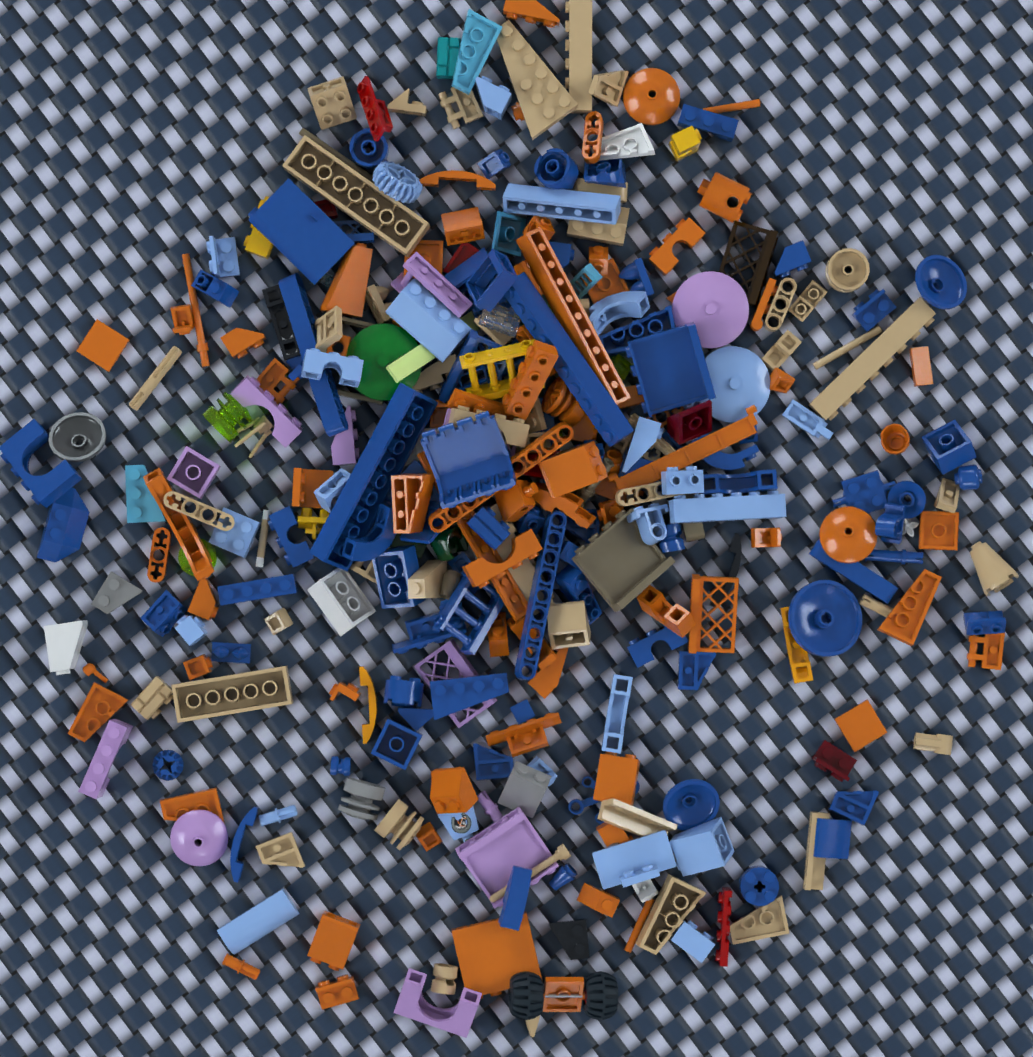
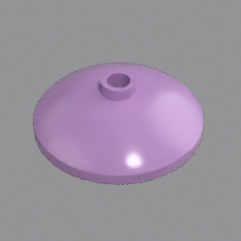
M192 810L180 816L174 823L170 835L171 846L174 853L183 862L193 866H207L216 862L224 854L228 844V831L224 822L216 814L206 810ZM200 839L202 843L196 844L195 840Z

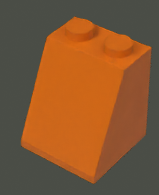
M594 441L558 452L538 463L552 499L597 483L608 477L606 467L601 460L599 449Z
M324 911L307 956L311 957L310 960L315 963L321 964V962L329 964L328 967L333 970H343L361 924Z

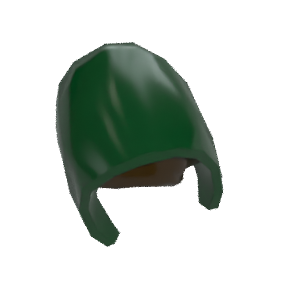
M450 526L440 532L434 541L430 543L440 561L454 559L452 554L469 549L466 538L457 526Z

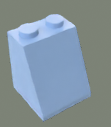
M722 817L675 834L670 840V846L676 858V866L681 871L683 877L723 867L735 852Z

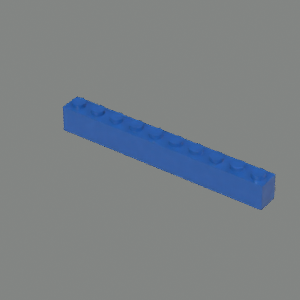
M523 272L518 275L517 280L505 293L504 297L535 340L556 347L559 357L553 367L610 448L625 439L634 429L526 273Z

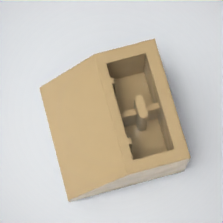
M585 601L550 604L547 623L552 650L590 645L591 630Z

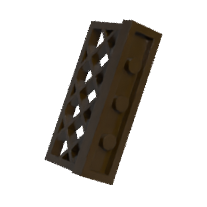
M734 221L719 272L726 274L724 271L725 266L733 262L737 271L728 276L733 277L740 274L743 280L740 286L745 285L748 289V304L757 307L778 242L779 233L778 231ZM737 227L746 228L748 235L738 239L736 236ZM758 232L766 234L765 240L758 245L752 237ZM751 237L755 246L744 251L740 242ZM739 244L743 253L733 258L730 253L731 247ZM757 249L760 254L759 259L751 263L747 254ZM745 255L749 265L739 269L735 260ZM751 267L754 272L753 278L745 281L741 272Z

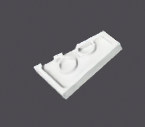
M640 123L602 137L599 161L655 155L645 128Z

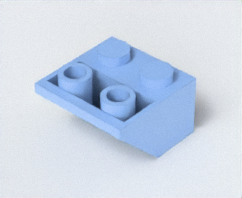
M477 76L475 79L476 88L484 112L502 120L512 100V93L509 92L510 89L503 85L498 87L492 84L493 81L485 76H482V78Z

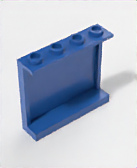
M694 322L627 341L628 347H625L628 359L632 358L634 365L630 366L633 377L637 376L639 383L636 384L638 395H643L644 402H641L644 414L648 413L649 418L653 414L704 399L711 400L716 398Z

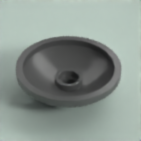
M85 412L71 413L62 417L53 425L49 433V445L55 456L61 460L66 459L68 462L74 463L93 458L101 451L106 442V430L102 421L98 417Z

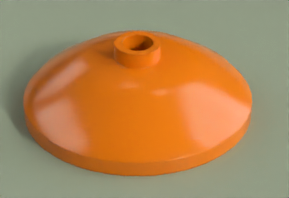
M646 68L633 74L627 81L623 91V103L627 113L635 121L644 125H659L668 121L677 111L680 102V90L675 79L667 72L657 68ZM651 91L655 92L656 96L653 98H651L648 95V93Z
M850 506L835 509L825 517L821 524L819 533L821 546L825 553L835 561L847 564L862 561L872 553L876 546L878 536L875 534L876 524L872 517L862 509ZM850 529L852 533L847 535L845 530Z

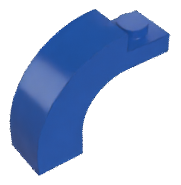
M709 433L704 434V435H702V436H700V437H698V438H696V439L690 441V443L695 442V441H697V440H699V439H701V438H703V437L709 435ZM755 444L735 454H726L718 451L702 459V461L718 470H737L745 467L742 459L745 458L746 461L757 457L756 453L759 452V449Z
M380 503L372 530L361 538L346 537L341 556L351 561L363 562L372 560L385 552L397 534L393 532L392 506Z

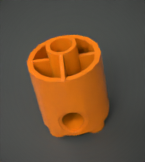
M715 172L711 182L703 179L697 193L703 195L699 207L732 223L734 220L739 221L743 210L740 208L743 203H748L752 193L749 192L750 188L718 172ZM736 197L738 205L730 206L727 201L728 198Z

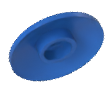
M901 481L895 484L889 491L888 503L905 505L904 518L910 519L918 516L923 511L926 505V495L917 483ZM909 495L911 501H906L904 497Z

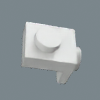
M651 879L632 885L642 903L653 899L658 894Z

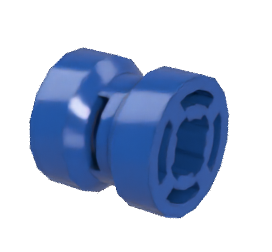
M332 756L330 775L343 774L344 776H350L351 757L341 759L338 756Z

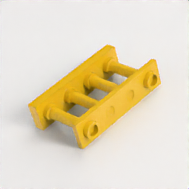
M535 339L523 340L519 343L459 356L462 369L468 368L472 386L466 388V392L491 400L502 398L508 393L511 380L517 376L513 358L524 355L526 358L527 349L529 346H532ZM506 360L509 379L498 381L494 362ZM487 364L490 383L479 385L475 366Z

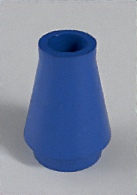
M566 863L559 868L552 880L549 881V884L557 891L562 886L573 881L577 872L569 863Z

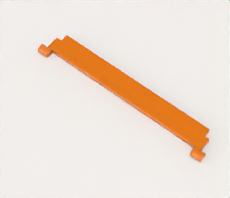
M755 405L745 409L748 414L747 417L618 478L616 472L608 474L609 482L615 481L619 490L654 483L661 479V472L667 471V467H678L679 471L756 434L757 431L754 426L758 422L753 414L757 412Z

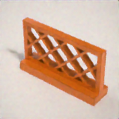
M692 574L690 613L696 625L688 634V653H734L739 578ZM704 581L713 582L717 587L708 594L703 588ZM726 582L734 583V589L729 594L721 588ZM719 589L725 597L717 603L711 595ZM709 598L715 606L707 612L702 607V604ZM729 599L733 604V608L726 613L720 605ZM719 608L724 616L716 622L710 614ZM706 617H709L714 624L706 631L701 622ZM725 618L732 622V626L727 631L719 625ZM717 626L723 634L715 640L709 632ZM706 635L713 641L708 647H700V640ZM726 636L731 641L730 648H722L718 642Z

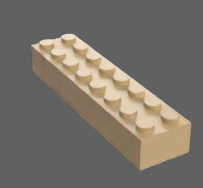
M306 135L303 136L282 165L289 174L406 257L410 256L430 228L426 220L399 201L385 195L383 191L379 190V187L375 186L371 181Z

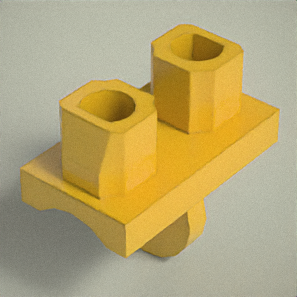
M302 508L297 520L298 528L305 529V534H312V539L316 540L317 534L320 533L330 513L321 509L320 517H312V509Z

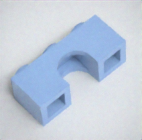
M316 348L306 349L301 377L320 381L323 370L333 368L339 373L340 385L358 388L364 360L359 359L357 356H340L337 352L325 353Z

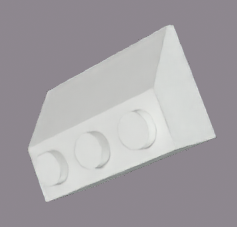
M340 568L335 569L307 589L340 637L376 612L349 572Z

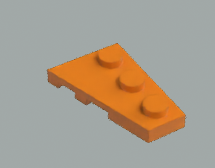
M94 682L67 734L85 743L129 699Z
M217 787L160 800L164 820L176 821L186 812L206 810L216 814L225 824Z

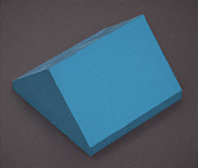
M497 211L492 248L505 255L521 257L522 252L516 240L524 235L522 231L526 227L527 219Z

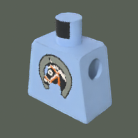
M474 805L466 813L438 814V817L454 841L462 838L463 842H466L473 837V832L479 830Z

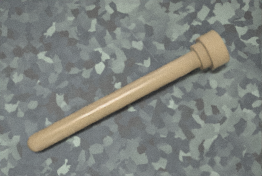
M561 844L558 846L555 854L533 867L531 878L558 860L562 861L563 859L567 860L570 858L571 854L565 845ZM507 885L491 895L490 901L494 903L504 897Z

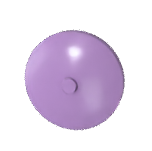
M712 271L698 273L688 278L679 287L674 296L672 304L675 327L694 322L702 348L713 349L723 347L734 341L746 326L749 315L747 296L738 282L726 274Z

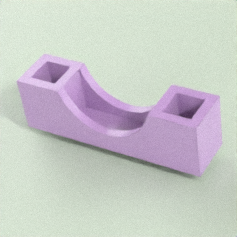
M247 375L231 391L230 395L244 408L251 405H259L268 409L275 423L272 435L286 448L302 432V423L296 417L291 418L287 414L288 410L281 403L278 405L273 400L274 396L268 390L263 391L259 387L261 384L256 378H250Z

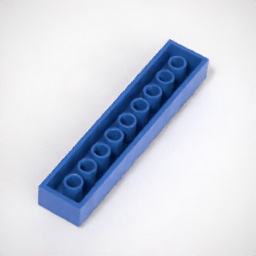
M401 382L399 383L309 553L325 563L348 572L353 561L341 556L345 538H361L369 533L376 520L379 504L385 503L391 492V475L401 473L438 404L437 401Z

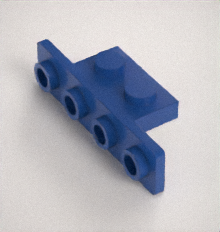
M440 611L405 621L410 639L392 644L393 653L403 654L411 648H424L429 643H441L446 638L452 637L453 635L445 629L443 631L432 630L434 619L439 615ZM465 623L462 628L458 629L462 633L468 632Z

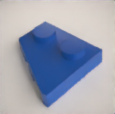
M837 791L828 810L864 826L879 792Z

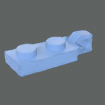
M793 399L782 414L783 417L813 437L819 438L822 435L829 440L833 435V432L826 428L828 424L824 419Z

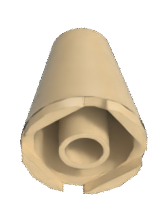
M979 541L971 546L970 555L986 597L991 596L990 591L994 590L997 593L1013 583V577H1019L1018 573L986 542L981 543Z

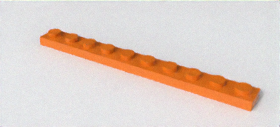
M425 452L418 453L416 456L425 471L433 473ZM435 479V480H434V486H435V488L437 489V491H438V493H439L438 486H437L436 479ZM457 507L449 509L451 515H455L458 512ZM473 510L456 522L477 558L482 557L491 563L503 562L497 550H493L466 524L475 514ZM507 569L505 570L507 574L498 579L494 576L490 581L512 618L516 621L526 615L528 602Z

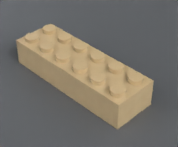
M288 666L171 685L177 723L293 704Z

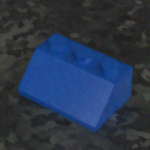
M484 247L444 276L472 303H474V300L468 293L469 290L465 282L488 255L489 252ZM496 273V275L492 278V280H491V281L488 283V285L484 288V291L488 288V286H489V285L492 283V281L496 278V276L498 275V273ZM471 307L463 314L464 316L472 311Z
M415 545L389 548L380 556L372 559L382 609L415 607L426 600L408 599V579L419 569Z

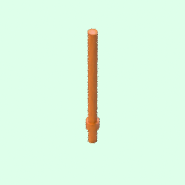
M189 253L182 254L198 342L196 345L197 352L200 353L202 367L210 366L207 354L209 348L208 343H205L196 288L191 286L194 282L190 255Z

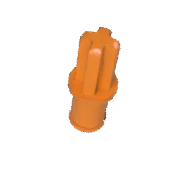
M228 953L222 962V965L237 971V974L241 973L254 980L260 974V969L246 963L244 959L241 961Z

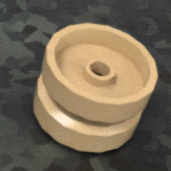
M853 248L837 251L829 259L825 268V277L828 284L834 290L842 293H849L859 289L866 282L870 273L869 262L866 256ZM846 267H849V272L851 273H846L844 269Z

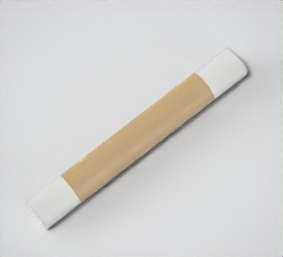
M263 510L256 567H263L269 528L267 521L270 520L271 510Z

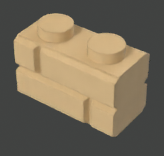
M156 676L130 705L146 720L150 718L155 719L161 713L159 708L164 703L168 705L172 701V688L159 676Z

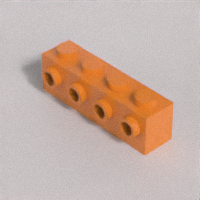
M534 340L532 346L528 347L524 362L520 363L516 378L511 380L510 389L503 396L502 405L505 413L527 419L559 357L555 346Z

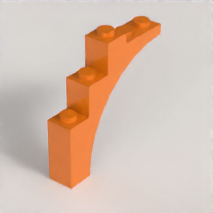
M159 467L143 476L145 484L175 534L197 581L206 579L214 572L211 556L198 536L197 530L190 518L168 508L164 504L165 494L174 491ZM176 495L168 496L169 505L177 503L179 504L177 508L181 510L182 502L175 499Z

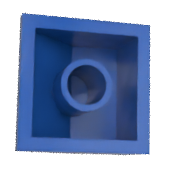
M956 420L921 437L933 462L942 475L976 458L971 440Z

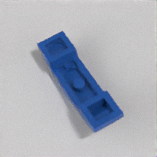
M254 806L246 814L237 828L233 839L230 865L233 880L237 883L240 881L244 862L237 861L246 825L252 827L255 825L259 806Z

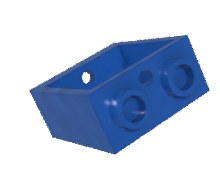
M492 248L465 284L469 290L468 293L474 300V305L481 310L485 309L491 312L517 280L518 276L507 255ZM496 273H498V275L496 276V278L492 281V283H491V284L488 286V288L484 291V288L488 285V283L492 280V278L496 275Z

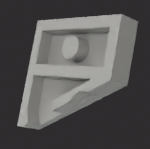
M111 571L91 605L109 614L141 594L143 590Z

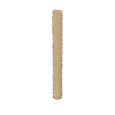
M877 326L812 363L815 370L882 333V329L880 326Z

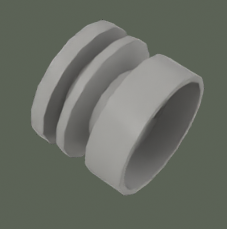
M347 777L343 790L350 793L351 796L341 797V801L348 803V805L339 804L338 810L354 818L377 820L378 815L370 812V810H380V807L373 804V800L382 801L386 788L367 781Z

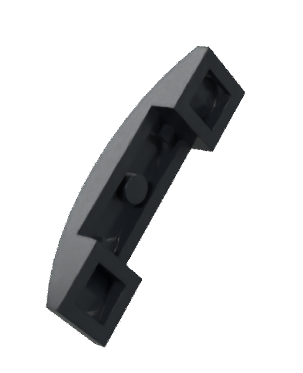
M279 284L263 289L262 292L284 360L301 356Z
M734 533L728 552L734 553L735 556L727 577H737L741 562V539L738 533ZM726 582L723 590L728 593L733 583ZM719 589L712 595V598L717 603L725 597ZM710 601L709 606L714 607L715 604Z

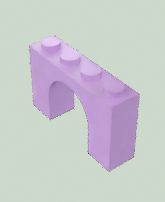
M116 718L109 720L78 792L94 799L103 797L110 781L107 778L119 749L123 744H126L133 728L132 725Z
M409 968L394 1013L467 1038L482 993L464 987L460 999L455 1006L446 1009L434 1007L422 995L427 974Z

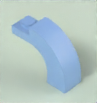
M646 291L616 293L592 305L589 308V319L597 335L599 336L604 328L614 320L624 317L642 318L650 308Z

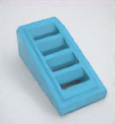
M589 263L570 283L580 292L579 294L574 289L577 297L581 299L603 277ZM576 282H578L584 288V290H582Z

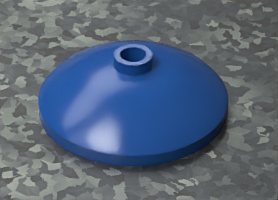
M931 255L923 259L917 266L915 273L916 285L922 297L929 304L936 308L947 310L953 309L962 303L967 293V283L962 270L955 262L945 256Z
M699 779L685 780L676 784L666 794L663 801V814L667 821L677 824V829L685 831L713 820L719 810L720 799L716 789L710 783Z

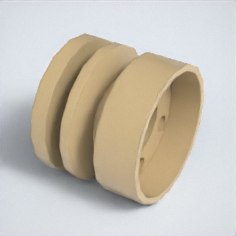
M400 799L396 801L374 830L383 838L392 833L391 844L397 838L400 839L401 842L396 847L399 851L412 841L424 821L422 816L416 822L412 820L417 814L415 811L406 816L405 813L409 806Z

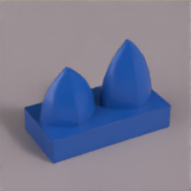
M642 258L635 259L633 263L623 268L619 278L626 280L639 279V281L632 285L629 291H646L647 297L654 295Z
M212 642L211 661L250 663L251 644Z

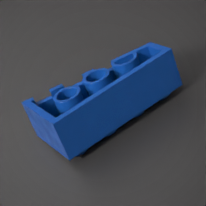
M507 672L430 681L434 720L508 693Z

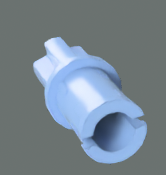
M295 805L281 809L275 808V811L260 814L259 820L262 827L275 822L281 823V820L297 816L298 811Z

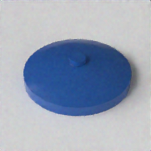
M818 580L805 585L795 594L788 611V623L793 638L805 651L819 657H832L846 652L857 641L862 629V611L855 595L847 587L832 580Z

